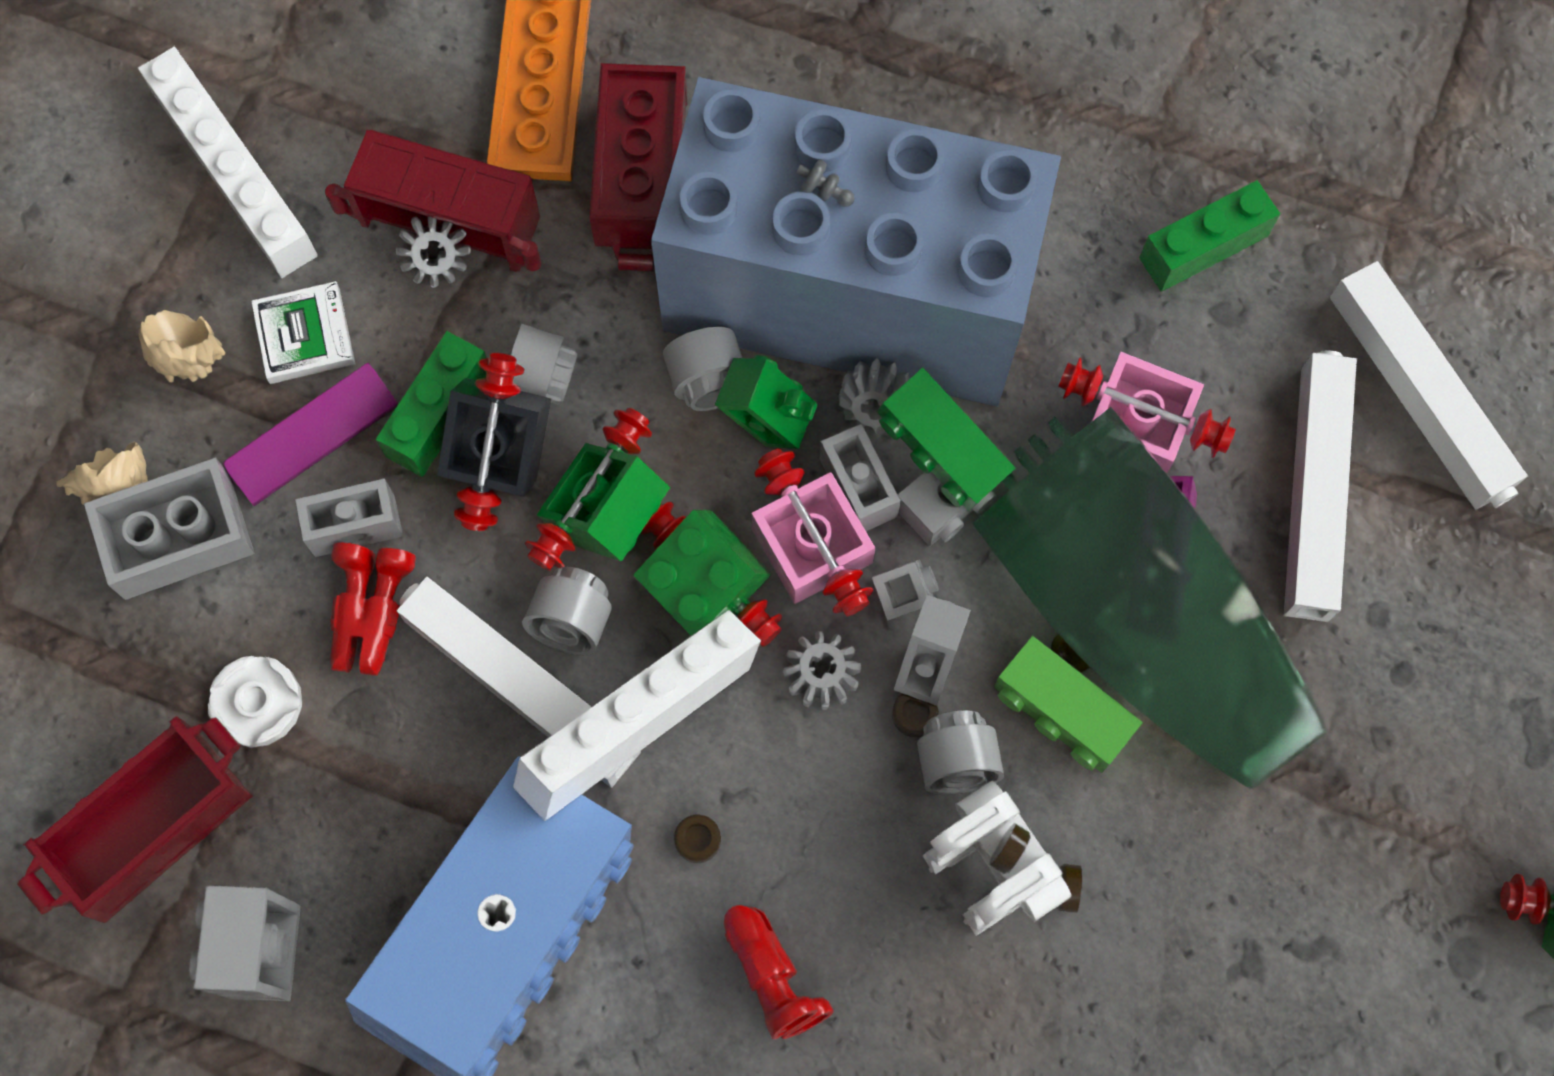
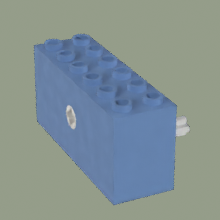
M519 756L346 999L355 1024L436 1076H493L499 1065V1062L495 1060L499 1050L504 1043L511 1046L516 1041L527 1022L523 1016L531 1001L539 1004L545 997L554 981V978L550 975L558 960L564 963L569 960L581 938L577 934L585 919L591 923L596 919L607 898L603 895L611 880L619 883L632 862V858L629 857L634 847V844L630 843L632 825L582 794L544 821L513 788L519 759L521 758Z

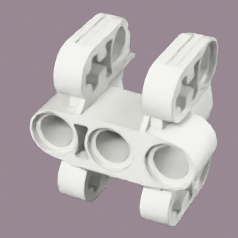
M993 781L983 785L955 804L961 820L935 837L930 842L933 848L923 855L930 866L929 871L931 873L934 872L936 875L946 867L954 866L977 850L1000 884L989 895L969 907V911L963 914L965 918L964 923L970 926L976 936L1019 907L1024 910L1030 919L1037 921L1071 898L1070 891L1061 877L1063 873L1050 854H1046L1019 815L1020 811L1008 793L1003 792ZM1013 823H1016L1029 831L1031 837L1014 868L1009 873L1003 874L990 866L989 862L1007 830Z

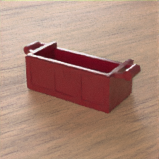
M600 63L589 218L595 246L612 247L618 261L619 270L653 271V254L620 253V248L652 249V236L685 125L686 106H688L686 66Z
M370 129L365 133L343 185L344 188L334 183L329 184L325 188V195L334 213L339 215L346 214L358 219L362 227L368 228L371 220H375L416 233L412 227L411 219L417 216L425 227L428 226L429 216L436 218V226L441 227L443 221L453 223L449 233L463 228L466 236L456 244H466L470 246V249L507 259L511 271H520L521 267H526L529 271H537L541 267L542 262L537 244L531 241L541 216L532 179L529 175Z
M175 716L169 721L171 725L137 755L125 762L118 771L87 797H84L75 804L74 808L42 835L35 839L30 838L23 844L34 859L29 865L25 876L19 880L17 885L40 914H45L55 907L72 903L81 916L106 923L253 797L228 768L233 754L239 750L241 745L217 717L192 727L178 716ZM201 732H204L224 755L222 759L200 735ZM42 868L63 893L59 898L55 899L35 875L39 869Z

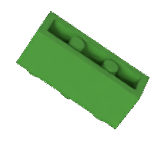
M1034 636L1028 640L1000 674L994 685V688L999 691V699L1007 707L1015 712H1020L1021 709L1036 720L1034 726L1041 734L1052 741L1060 739L1072 749L1071 756L1080 765L1091 771L1096 768L1103 773L1143 723Z

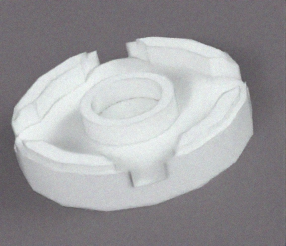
M241 657L226 665L213 680L210 688L211 695L209 698L210 704L208 703V714L211 719L217 717L240 745L250 748L270 745L284 737L297 722L302 707L301 688L294 674L278 660L269 657Z

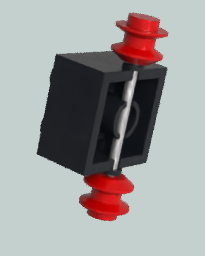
M491 353L489 358L479 361V366L487 371L485 378L477 380L465 378L450 393L437 475L472 484V486L457 492V498L464 503V507L457 508L454 511V517L461 521V525L464 528L473 531H485L488 529V526L498 523V517L491 512V508L499 506L502 500L491 489L524 497L537 481L552 399L521 391V387L515 384L513 380L514 376L524 374L525 369L517 364V358L504 353Z

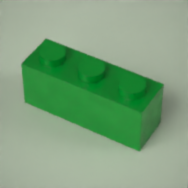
M1256 180L1149 235L1139 259L1159 290L1163 292L1267 238L1281 213L1259 181Z
M446 331L376 438L386 458L421 477L425 475L442 448L451 390L465 378L477 380L486 377L487 371L479 366V361L487 358L484 350Z
M923 367L883 402L877 410V413L881 416L879 423L885 432L894 440L901 438L912 450L910 457L924 473L929 474L932 472L943 484L941 491L956 507L963 505L969 511L1016 469Z

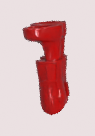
M343 542L335 543L332 547L331 559L345 572L346 593H340L333 600L330 619L331 631H333L330 656L331 670L347 673L351 671L354 664L358 637H361L363 642L359 662L360 673L378 676L385 661L389 640L393 638L397 628L396 625L399 617L397 610L401 605H398L393 600L394 594L400 581L414 570L416 555L395 548H380L376 557L373 551L364 546ZM375 563L377 571L374 596L365 599L368 582Z
M743 905L731 907L724 916L723 924L726 931L724 935L734 953H737L751 991L757 992L765 1016V1025L772 1039L780 1037L782 1039L791 1038L813 1028L831 1016L834 1010L828 1000L823 997H798L790 988L787 981L795 976L797 971L783 949L765 912L759 908Z

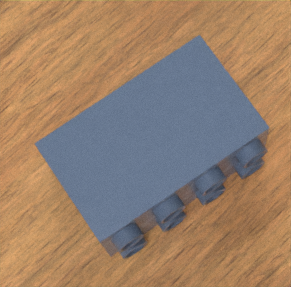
M698 77L651 240L663 331L684 335L703 328L726 327L734 331L738 346L741 349L842 372L854 371L859 361L871 366L876 358H878L881 366L885 367L895 362L896 373L908 372L909 379L923 367L949 396L998 407L1023 329L1061 156ZM818 160H824L827 167L823 175L827 178L832 173L839 176L837 186L853 192L855 197L853 204L849 207H843L832 196L827 201H823L818 197L819 189L814 188L812 193L800 192V188L805 180L804 177L796 173L800 164L811 170Z

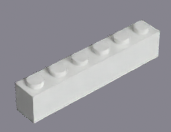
M175 46L140 66L138 69L152 93L280 277H285L316 258L318 255L307 233Z
M728 610L521 757L513 788L546 821L749 671L760 640Z

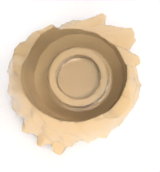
M163 310L162 312H157L155 316L152 314L146 316L145 322H141L139 340L143 357L149 366L153 367L157 373H162L169 382H173L175 376L182 379L189 378L192 382L196 381L198 377L205 378L207 374L212 372L211 365L214 364L215 360H220L225 355L222 343L214 336L210 325L202 316L197 321H194L184 314Z
M133 442L129 443L125 451L120 453H114L111 448L97 451L93 462L76 465L74 470L69 471L64 478L56 482L57 486H63L68 496L73 493L75 496L80 497L81 504L84 505V503L147 482L146 461L142 448L138 443Z

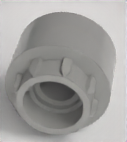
M521 324L511 353L512 356L517 358V364L525 369L524 374L514 376L513 380L515 384L521 387V391L552 398L551 403H563L578 355L575 349L563 346V336Z
M709 327L695 330L676 338L663 350V357L675 396L685 400L686 405L696 411L717 409L718 407L715 406V402L733 358H742L734 331L726 327Z
M564 567L563 569H556L553 575L539 580L522 620L524 629L534 639L555 650L574 655L592 654L597 648L612 610V606L607 599L609 593L606 585L595 575L579 568Z
M953 711L937 715L927 721L923 727L924 736L917 742L926 791L934 794L966 793L976 791L990 781L998 783L1004 778L996 730L986 725L985 719L978 712Z

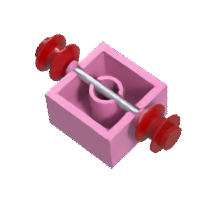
M1120 352L1108 382L1104 381L1102 385H1100L1103 379L1101 365L1089 371L1082 367L1081 357L1077 365L1067 363L1058 385L1059 388L1066 390L1063 399H1066L1071 393L1081 396V406L1083 407L1094 400L1096 393H1098L1097 399L1100 400L1081 445L1082 447L1154 476H1166L1176 458L1184 435H1189L1191 431L1189 440L1193 451L1201 445L1210 447L1211 458L1213 459L1218 451L1226 454L1236 431L1235 428L1229 426L1231 417L1228 416L1221 423L1215 421L1212 417V409H1208L1200 414L1196 422V418L1192 416L1204 384L1123 352Z
M781 449L772 450L758 460L759 467L754 472L756 478L766 477L769 483L764 489L766 495H781L782 497L751 513L752 530L794 604L823 590L822 594L824 596L834 595L838 601L832 609L833 613L844 612L846 616L856 614L870 604L867 597L872 594L873 588H861L858 580L863 575L861 569L873 564L874 544L831 472L798 488L805 471L802 468L792 469L790 462L795 457L794 452H783Z

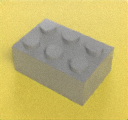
M216 457L84 503L107 584L125 600L255 554L231 477Z
M206 886L205 899L199 900L196 909V926L198 929H201L199 949H195L192 952L189 966L190 978L195 980L194 989L231 999L291 1001L301 905L267 888Z

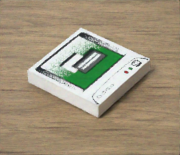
M336 281L252 301L266 378L270 384L355 364L340 288Z

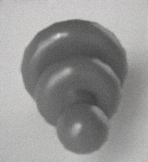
M818 160L811 170L800 164L796 173L805 178L800 192L812 193L814 188L819 189L818 197L823 201H827L832 196L843 207H849L853 204L855 198L853 192L837 186L839 183V176L832 173L827 178L823 175L827 167L824 160Z

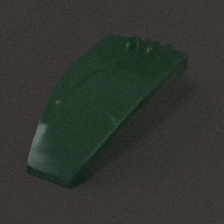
M1110 407L1074 436L1056 417L1052 418L1048 424L1051 426L1052 432L1062 440L1064 445L1052 454L1049 446L1041 437L1036 436V434L1032 435L1028 442L1043 460V463L1040 465L1025 448L1019 446L1014 453L1020 464L1030 474L1018 482L1013 472H1011L1002 481L1009 491L973 523L974 527L1044 618L1102 679L1142 714L1188 749L1247 788H1256L1327 733L1309 687L1304 685L1269 619L1222 545L1190 501L1152 456L1145 444L1122 416Z

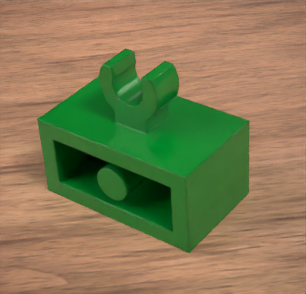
M755 355L753 358H733L715 406L765 447L799 449L809 421H812L817 402L803 391V386L799 382L783 374L778 369V364L774 360L766 356Z

